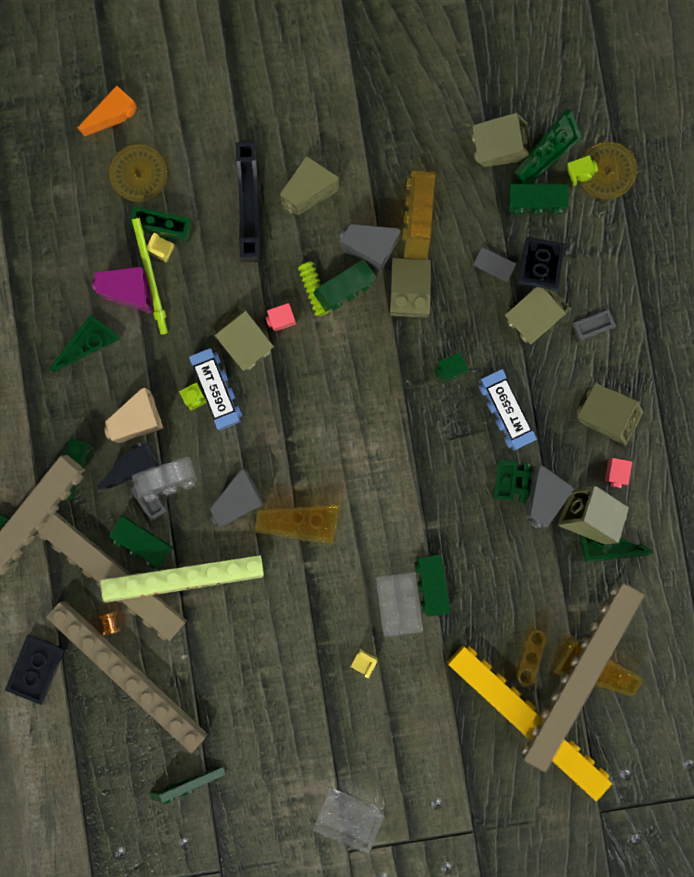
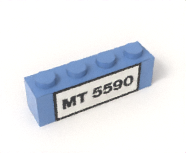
M210 348L190 356L191 364L217 429L220 431L240 423L242 413L239 406L235 407L232 399H235L232 388H227L225 382L228 381L225 371L220 370L218 364L221 363L218 353H214Z
M503 369L481 379L478 387L482 395H486L489 400L487 406L491 413H495L497 420H495L500 431H504L506 435L504 440L508 448L512 447L514 451L537 440Z

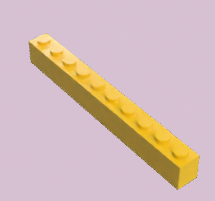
M462 645L447 661L448 665L530 740L533 736L531 732L536 724L539 725L542 720L541 715L539 716L534 711L536 707L529 700L524 702L520 698L522 694L515 687L509 688L505 684L507 680L499 673L495 675L490 671L492 666L484 659L482 661L475 657L478 654L470 646L466 648ZM564 739L552 761L597 802L612 785L608 780L610 775L602 768L599 770L593 766L595 761L587 754L582 756L578 752L580 748L572 740L568 743Z

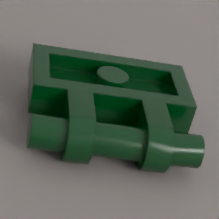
M498 460L493 499L514 501V494H519L518 502L526 503L530 492L528 484L529 478L532 476V472H530L531 464L523 463V469L519 471L517 470L518 462ZM516 477H521L520 488H515Z

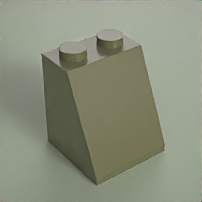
M518 113L473 125L471 137L473 143L476 144L475 159L484 167L524 161L532 151L527 121Z
M306 156L280 194L283 209L290 214L300 215L339 190V177Z
M536 287L505 316L507 317V323L520 332L519 336L525 343L529 342L532 344L568 313L571 308L555 290Z
M240 305L209 328L243 371L253 368L256 365V361L261 357L268 356L274 347L246 310Z
M595 383L594 387L590 388L586 395L587 400L585 404L580 406L577 418L584 425L626 446L644 412L638 401Z
M596 486L575 489L565 501L558 526L605 545L619 543L629 507Z

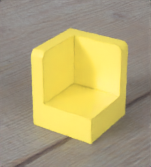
M154 232L147 245V250L150 255L167 263L175 245Z
M359 649L351 667L369 678L378 660L375 656Z

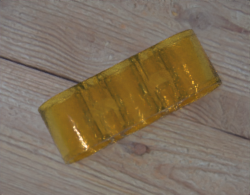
M537 628L527 631L515 671L516 680L523 686H530L534 683L546 644V635ZM539 633L541 636L540 640L533 643L531 640L532 635ZM529 652H534V660L531 662L526 661V655ZM528 671L530 674L529 678L522 681L520 678L521 673Z

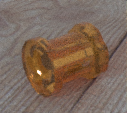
M117 612L99 616L104 627L103 635L121 631V628L117 625Z

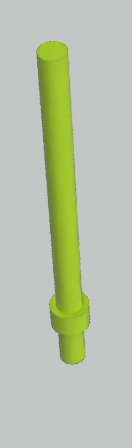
M140 218L132 219L155 310L153 312L154 318L158 322L160 334H167L165 310H162Z

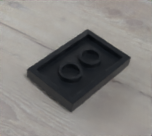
M28 634L5 691L42 705L65 648Z

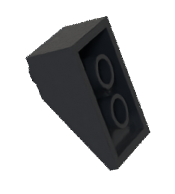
M526 236L521 256L518 284L558 291L565 244Z
M142 442L131 446L132 450L125 453L97 485L98 488L108 490L161 468L153 447Z

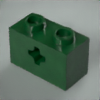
M460 352L438 361L434 372L438 381L442 380L444 384L465 375L468 368Z

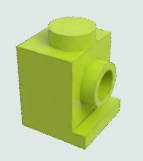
M590 155L567 163V171L573 187L577 185L579 180L584 182L591 179L594 173L598 171L596 161H592Z
M198 383L179 391L190 411L207 403Z

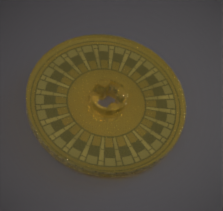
M603 142L586 151L582 158L590 155L591 160H595L598 171L594 173L591 179L584 182L580 181L586 192L593 197L609 200L618 198L629 191L636 179L637 164L633 154L626 147L614 142ZM606 167H610V171L613 172H610L609 175H605L604 170L606 169Z
M131 145L118 152L112 160L109 170L110 181L115 191L121 197L133 202H144L157 196L164 188L167 180V167L162 156L153 148L145 145ZM137 169L141 172V177L135 175Z

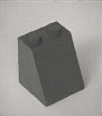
M350 224L348 229L344 228L339 236L340 248L343 252L359 261L364 259L368 266L381 272L400 239L401 230L398 228Z
M542 465L536 466L532 472L530 492L525 510V517L528 518L527 522L535 528H547L574 490L572 486Z
M247 470L239 471L211 507L212 514L209 516L214 525L217 524L219 527H224L265 505Z

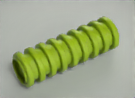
M306 262L298 267V271H301L300 276L303 277L302 282H305L304 287L307 288L306 293H309L308 298L311 299L312 309L316 311L314 314L315 316L327 314L330 310L325 312L313 294L321 286V280L317 278L319 275L315 273L316 268L313 267L314 262Z

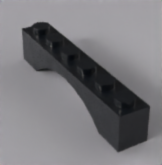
M255 141L236 142L240 259L242 263L261 262L257 147Z

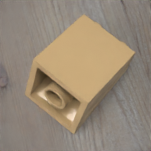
M146 388L141 389L106 421L107 427L104 429L108 439L111 438V441L121 443L163 429L151 391Z

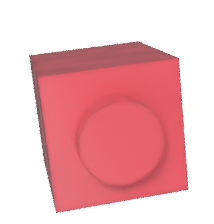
M289 303L267 310L269 316L265 318L268 327H273L274 332L296 325Z
M615 458L608 459L605 482H609L611 487L616 488L628 485L632 462Z

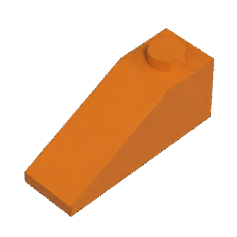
M116 86L79 125L78 129L82 135L87 136L119 124L127 118H131L136 112L137 106L126 93Z

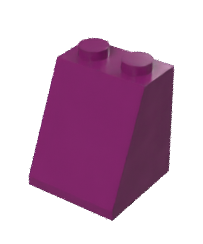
M142 267L94 273L95 279H92L93 290L102 298L146 313H153L150 290L145 271Z

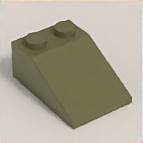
M392 258L390 316L428 318L430 314L431 260Z

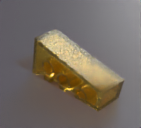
M412 171L411 178H407L406 190H410V195H406L405 200L408 212L405 211L404 223H407V228H403L402 240H405L404 258L427 260L431 238L435 185L434 172Z
M339 504L258 510L255 532L332 546Z
M570 635L551 667L554 673L563 675L566 671L569 672L573 656L579 654L582 648L580 647L581 640ZM609 658L595 686H601L634 697L644 679L637 673Z

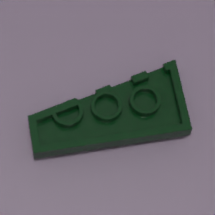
M566 108L515 171L520 184H531L582 139L571 110Z

